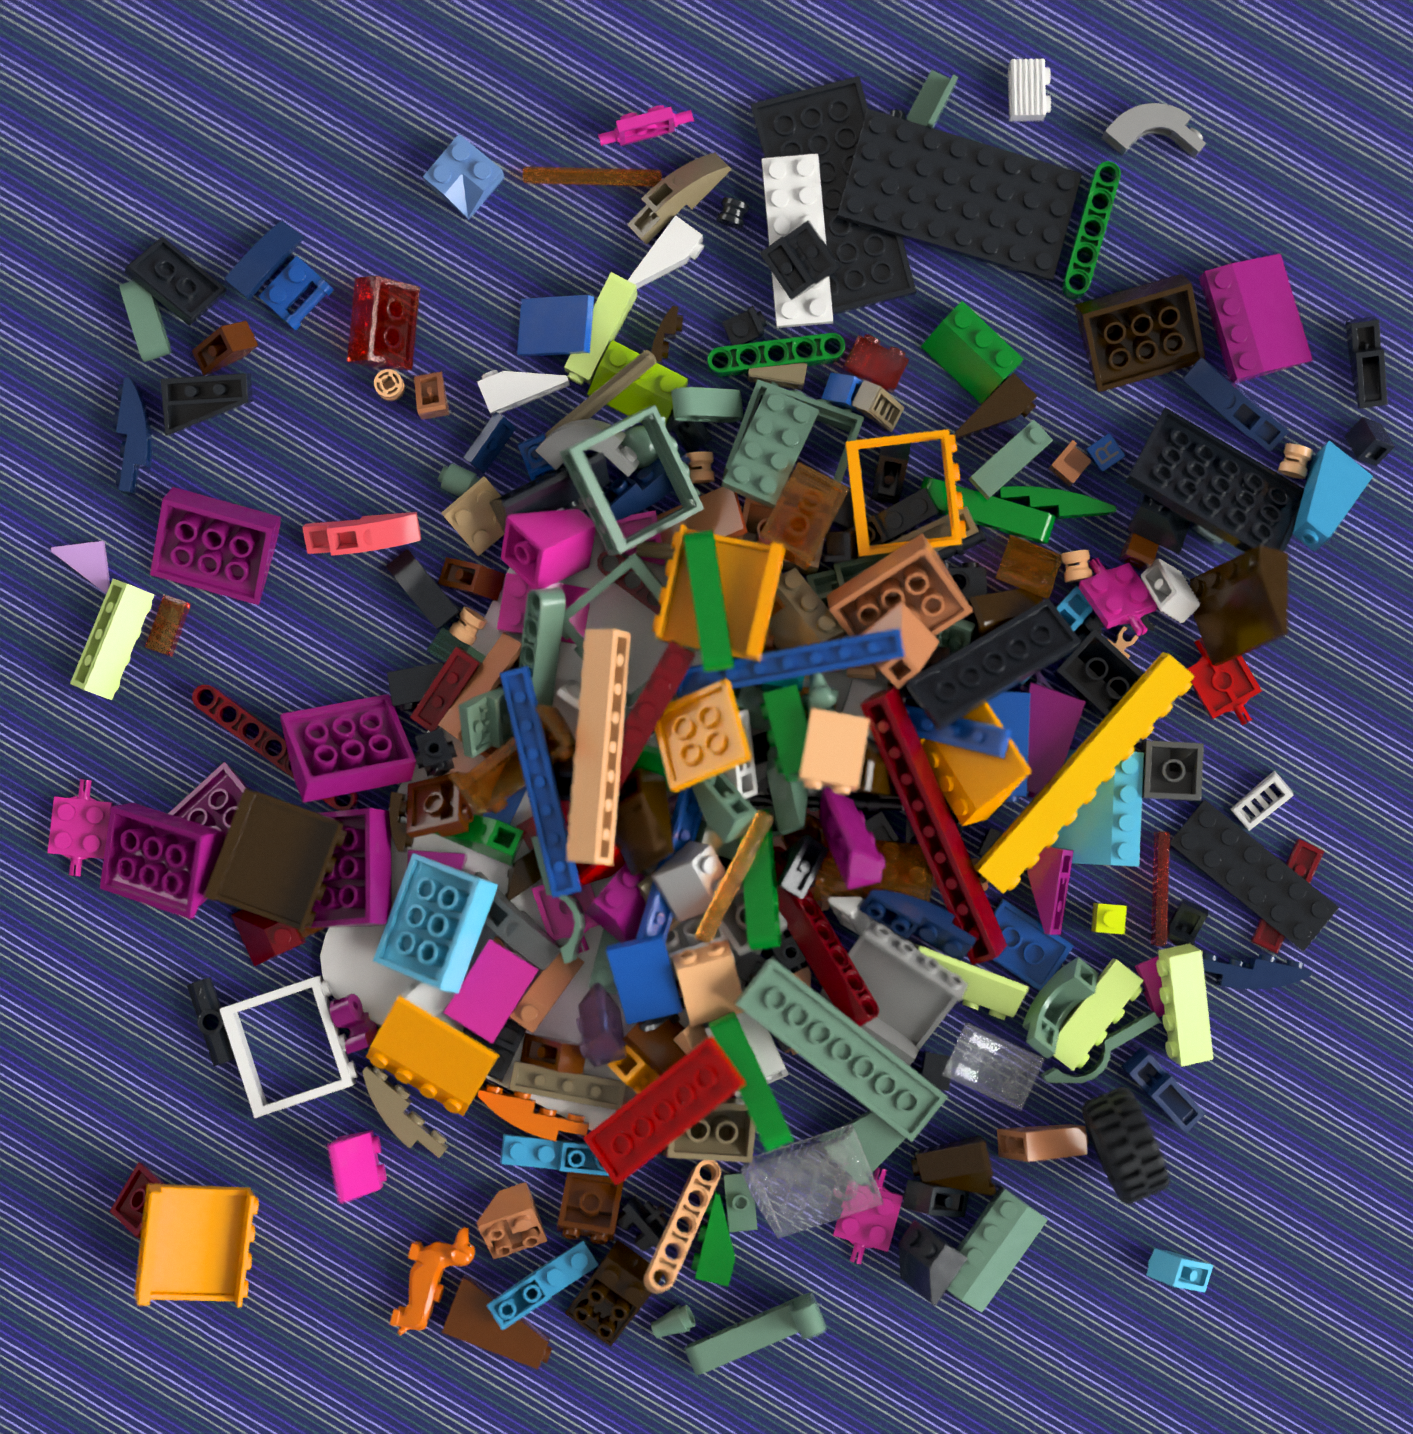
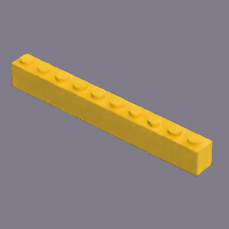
M1162 652L977 862L974 868L1003 894L1007 889L1009 891L1014 889L1021 879L1019 877L1026 868L1030 869L1037 863L1040 858L1038 854L1045 846L1047 848L1050 847L1059 836L1057 832L1064 825L1068 826L1074 821L1078 815L1076 812L1083 803L1085 805L1088 804L1097 793L1095 789L1100 783H1106L1112 778L1116 772L1115 766L1121 760L1125 761L1132 755L1135 750L1133 746L1140 738L1142 740L1145 739L1154 729L1152 724L1159 717L1163 718L1170 712L1173 707L1171 703L1178 695L1180 697L1183 696L1192 685L1190 681L1194 676L1170 654Z

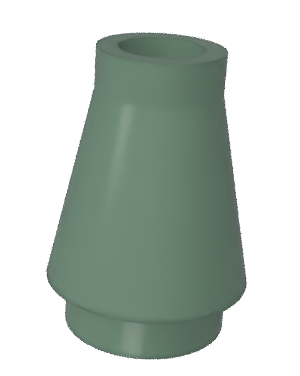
M678 1305L658 1320L651 1322L652 1331L657 1339L663 1336L690 1332V1328L696 1325L694 1315L688 1305Z

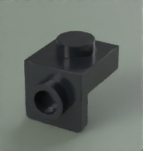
M674 415L668 419L670 423L666 426L668 433L673 431L676 433L687 453L696 452L712 440L702 422L674 420Z
M1182 898L1167 926L1166 937L1177 946L1189 943L1194 946L1195 938L1208 916V910Z

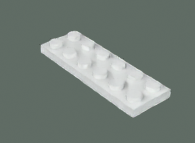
M818 154L762 158L769 246L782 236H787L807 220L812 223L826 244ZM772 273L777 328L833 323L829 277L791 300Z

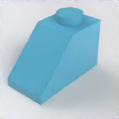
M1154 1248L1153 1254L1149 1259L1146 1276L1173 1287L1206 1292L1213 1265L1175 1252Z

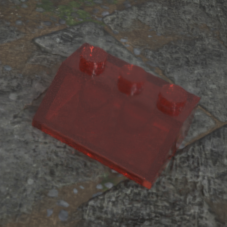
M377 275L355 278L347 362L367 367L412 370L420 295L419 286Z

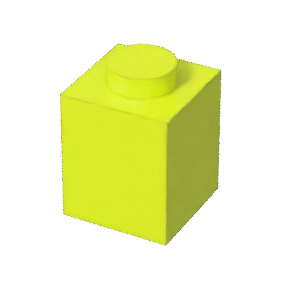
M1093 903L1091 931L1125 935L1127 906Z

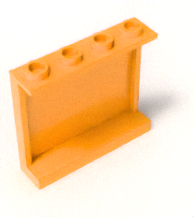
M681 524L680 531H675L673 536L672 549H675L673 560L669 559L667 562L665 576L669 577L667 587H662L660 592L659 604L662 605L660 616L656 615L654 618L652 632L656 633L655 636L660 642L670 643L673 640L684 647L700 650L684 543V534L700 531L687 529L686 525ZM714 534L732 656L760 662L785 554L783 544L773 542L770 546Z
M147 1184L134 1297L138 1305H150V1300L235 1301L237 1307H242L243 1298H247L248 1281L245 1280L246 1270H250L252 1264V1255L248 1253L249 1243L254 1242L255 1226L252 1225L253 1214L256 1215L258 1212V1197H255L251 1188Z

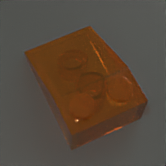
M798 462L757 543L770 546L772 542L783 544L785 549L783 559L808 571L850 488Z

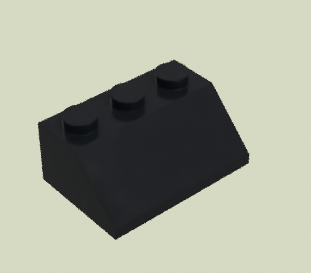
M1096 629L1081 642L1079 648L1072 651L1053 671V674L1080 699L1085 700V703L1102 719L1108 715L1144 674Z

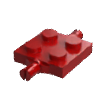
M1202 637L1194 641L1202 657H1200L1196 664L1188 667L1187 670L1194 676L1190 683H1192L1194 691L1211 720L1225 712L1234 711L1241 725L1250 722L1252 718L1249 716L1244 705L1251 697L1262 692L1242 655L1219 666H1214L1211 664Z

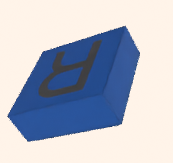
M1110 433L1085 450L1101 473L1125 457V454Z

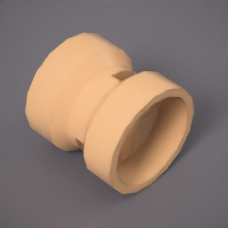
M392 369L382 370L374 379L375 390L382 399L395 401L402 397L405 391V384L396 371Z
M1287 443L1283 451L1285 458L1280 463L1278 472L1289 477L1305 479L1308 471L1306 464L1307 461L1311 460L1313 450L1305 446Z
M691 452L686 454L691 461L688 466L692 484L715 481L714 472L711 470L713 452Z
M1078 550L1061 554L1062 563L1066 567L1064 573L1065 582H1077L1093 576L1092 569L1088 566L1090 559L1089 550Z
M464 606L459 614L460 619L452 624L449 632L460 641L472 646L477 639V632L482 630L488 621L476 611Z

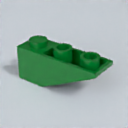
M473 814L474 820L468 823V832L443 837L512 866L523 842L524 831L499 820Z
M715 1191L714 1198L711 1197L705 1210V1214H709L707 1226L701 1225L698 1242H702L700 1254L694 1253L691 1270L696 1271L695 1279L729 1287L735 1262V1253L720 1192Z

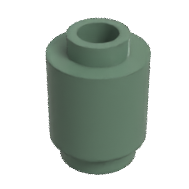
M453 463L450 464L449 468L444 466L438 478V482H441L442 490L458 497L480 480L476 473Z

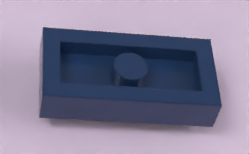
M495 412L463 458L485 474L516 430V427L504 416Z

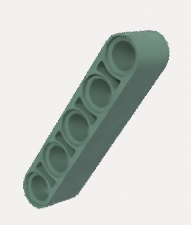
M558 587L532 590L528 594L519 668L529 666L541 719L548 718L552 711L565 612V595Z

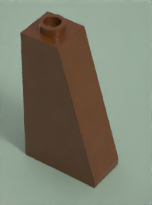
M464 1274L442 1333L535 1369H539L541 1362L547 1364L553 1348L548 1346L550 1337L524 1317L502 1330L487 1306L497 1296L471 1276Z

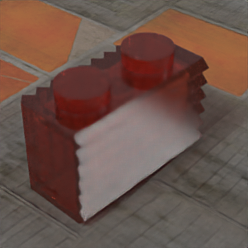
M865 334L864 337L858 335L844 363L843 370L894 393L909 361L905 357L906 353L896 347L891 346L890 349L879 345L880 340L871 335Z

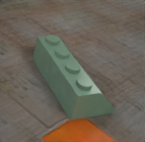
M1001 1185L956 1248L967 1257V1260L947 1290L963 1302L983 1312L1048 1219Z

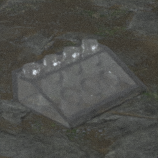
M852 1124L754 1156L752 1163L745 1162L741 1168L751 1196L778 1239L883 1205L884 1203Z

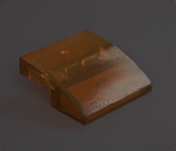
M1010 535L995 578L1047 599L1053 590L1055 577L1062 560L1061 555Z

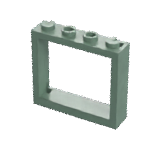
M757 379L722 479L725 478L755 415L758 404L768 387L819 409L816 420L850 432L847 442L856 441L864 417L852 413V409H841L832 406L829 401L823 399L815 400L807 397L801 391H789L779 387L775 382L770 384ZM846 445L829 493L788 479L779 499L813 511L830 514L848 465Z
M656 405L644 408L559 452L609 556L621 554L704 509L698 496L700 492L693 486L689 477V468L681 460L677 452V443L669 435L665 427V418L660 416ZM642 421L682 508L624 538L583 450Z
M637 553L631 555L565 610L562 636L566 640L568 638L573 640L577 645L574 650L582 660L584 657L583 643L585 639L569 619L632 568L659 601L661 589L665 586ZM687 648L694 653L699 651L698 649ZM648 680L632 694L626 691L625 705L627 708L637 701Z

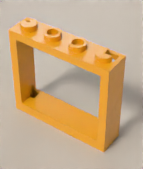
M949 429L846 442L859 556L892 553L910 541L869 546L858 449L938 439L941 442L951 536L929 538L927 541L933 548L962 544L961 538L966 537L965 520L959 521L958 509H963L962 493L956 492L955 481L960 480L958 463L953 464L952 452H957L955 435H950Z

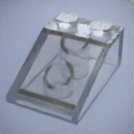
M965 1023L942 1075L1021 1111L1045 1059L989 1032Z

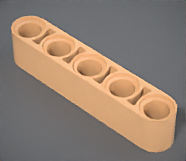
M703 1160L694 1166L690 1172L644 1276V1285L652 1293H662L670 1288L675 1281L720 1179L721 1170L718 1163L714 1160ZM700 1168H707L711 1172L712 1177L710 1181L701 1178ZM689 1193H694L699 1197V1207H694L689 1203ZM678 1219L687 1222L689 1227L687 1233H682L677 1229L676 1223ZM666 1245H671L676 1249V1259H669L665 1255ZM654 1272H661L665 1276L664 1286L655 1284L653 1281Z

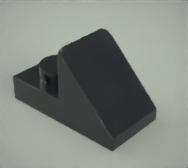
M804 835L780 855V858L786 861L787 864L776 885L796 898L803 899L829 848L811 836Z
M752 951L741 955L735 964L738 977L751 983L768 960Z

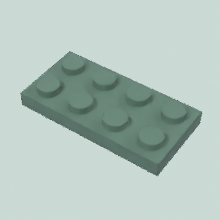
M768 387L723 480L722 487L774 509L820 410Z

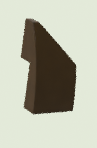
M535 849L514 862L512 868L508 870L507 877L509 881L505 896L509 901L542 879Z

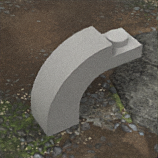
M1161 103L1143 104L1127 110L1113 121L1102 136V139L1122 156L1136 140L1148 134L1167 136L1193 158L1199 154L1206 144L1203 141V136L1196 129L1186 127L1192 116L1177 107Z
M591 419L571 421L550 433L535 451L557 470L564 462L559 453L560 451L611 426V424ZM622 431L585 449L603 452L604 456L627 477L631 475L640 463L637 460L636 453L628 446L623 447L620 444L626 437V434Z

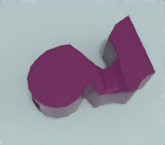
M350 994L332 1001L329 1009L334 1025L339 1028H349L350 1035L345 1040L347 1054L369 1047L374 1041L378 1030L376 1023L370 1020L369 1013L363 1012L362 1003L358 996Z

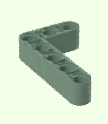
M810 1292L696 1340L685 1346L684 1350L695 1375H700L798 1332L803 1340L812 1338L824 1332L826 1325L813 1293Z

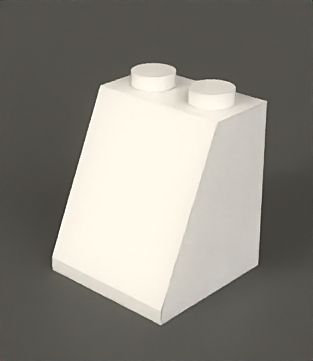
M746 1012L736 1014L767 1083L770 1084L788 1076L789 1074L769 1030ZM710 1027L705 1029L707 1036L712 1037L713 1034ZM739 1090L734 1093L736 1098L741 1097Z

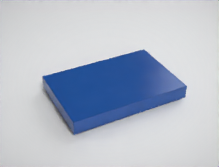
M576 295L521 299L517 355L541 356L590 353L594 296Z
M1002 898L993 913L1007 946L997 958L992 960L1040 991L1059 970L1074 945L1059 935L1045 934L1041 923Z
M663 933L606 946L627 1025L683 1012Z

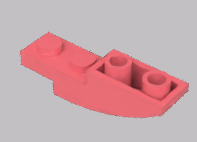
M417 512L362 516L360 520L309 523L302 527L307 554L331 552V556L391 548L421 540Z

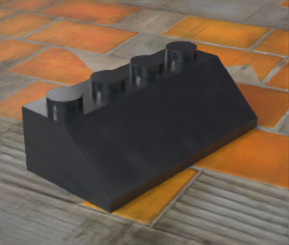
M588 452L584 455L603 492L602 487L610 483L605 456L603 452ZM564 464L557 470L554 469L489 503L505 533L507 516L511 514L556 511L562 507L563 510H568L579 504L578 499L581 497Z

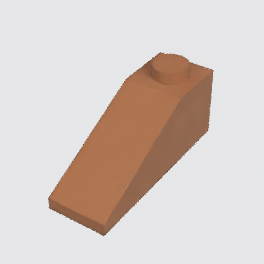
M560 952L548 968L542 971L510 1017L531 1033H534L584 964V961L577 957V960L564 963L562 953Z

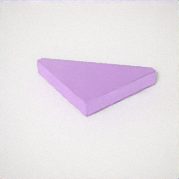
M104 541L51 547L52 553L107 594L110 580Z

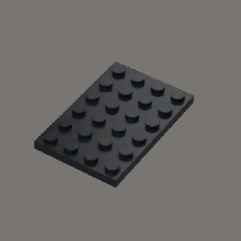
M1166 407L1157 419L1125 481L1135 489L1244 553L1259 545L1285 552L1293 534L1304 488Z

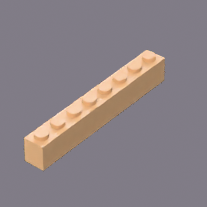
M586 629L583 643L584 657L581 670V693L578 702L579 718L576 728L577 742L576 754L574 756V778L571 787L572 802L569 814V838L566 847L567 861L612 865L631 633L616 629Z

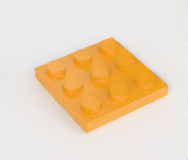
M727 679L718 681L669 703L655 728L669 786L674 792L751 760L732 686Z

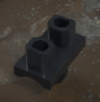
M634 1196L624 1206L623 1212L617 1218V1223L626 1231L634 1224L637 1225L642 1232L635 1237L634 1241L641 1251H645L652 1246L657 1248L665 1231L663 1226L667 1223L661 1215L666 1207L662 1203L655 1208L649 1200L643 1205Z

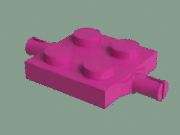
M663 105L648 109V113L645 114L629 113L621 116V120L616 121L617 128L614 131L598 134L601 146L613 142H620V146L675 132V127H678L680 124L693 122L694 119L691 110L674 114L671 107L665 108Z
M1099 558L1092 559L1089 562V566L1096 575L1081 580L1079 589L1106 629L1119 624H1130L1137 636L1145 634L1148 628L1140 618L1143 615L1156 611L1157 605L1131 564L1127 563L1107 570Z
M80 779L78 796L71 798L54 797L48 853L61 854L71 858L69 871L71 876H81L82 860L88 858L104 859L110 811L113 803L97 801L90 797L92 780Z
M591 883L582 885V891L572 893L579 900L584 912L596 899ZM544 884L531 888L547 934L554 941L561 938H571L574 932L575 921L572 910L566 902L558 897L552 898V895H546ZM585 913L586 927L584 933L590 928L599 925ZM583 934L581 942L584 951H588L590 948ZM580 945L579 953H582L583 949Z
M880 1167L875 1169L872 1183L860 1184L850 1179L847 1183L833 1236L846 1239L854 1244L849 1260L853 1263L855 1262L857 1252H859L856 1263L861 1264L865 1248H876L888 1252L904 1195L890 1192L883 1187L887 1170L882 1169L880 1179H878Z

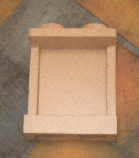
M812 708L807 721L808 730L798 781L804 782V787L811 789H821V785L832 787V792L849 795L850 791H855L859 785L870 719Z
M728 941L712 942L708 946L693 950L687 949L672 956L691 1027L716 1020L733 1011L735 1014L745 1012L735 1004L742 991Z

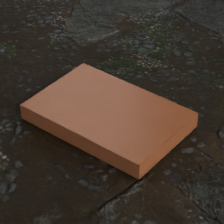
M720 487L700 496L699 498L704 509L660 532L662 543L672 544L675 531H680L681 524L686 525L687 529L713 530L715 535L730 538L748 533L737 493ZM682 505L657 515V521L682 508Z

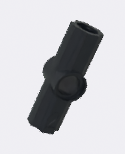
M208 977L188 984L187 988L198 1018L197 1025L203 1033L213 1066L234 1060L235 1056L219 1010L221 1005L212 978ZM209 1014H214L219 1019L216 1029H211L206 1024V1018Z

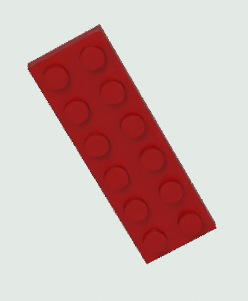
M708 1037L583 1137V1139L614 1184H620L742 1088L746 1082L714 1037Z

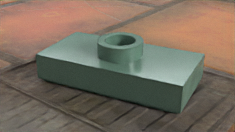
M752 1171L723 1174L729 1232L758 1230Z

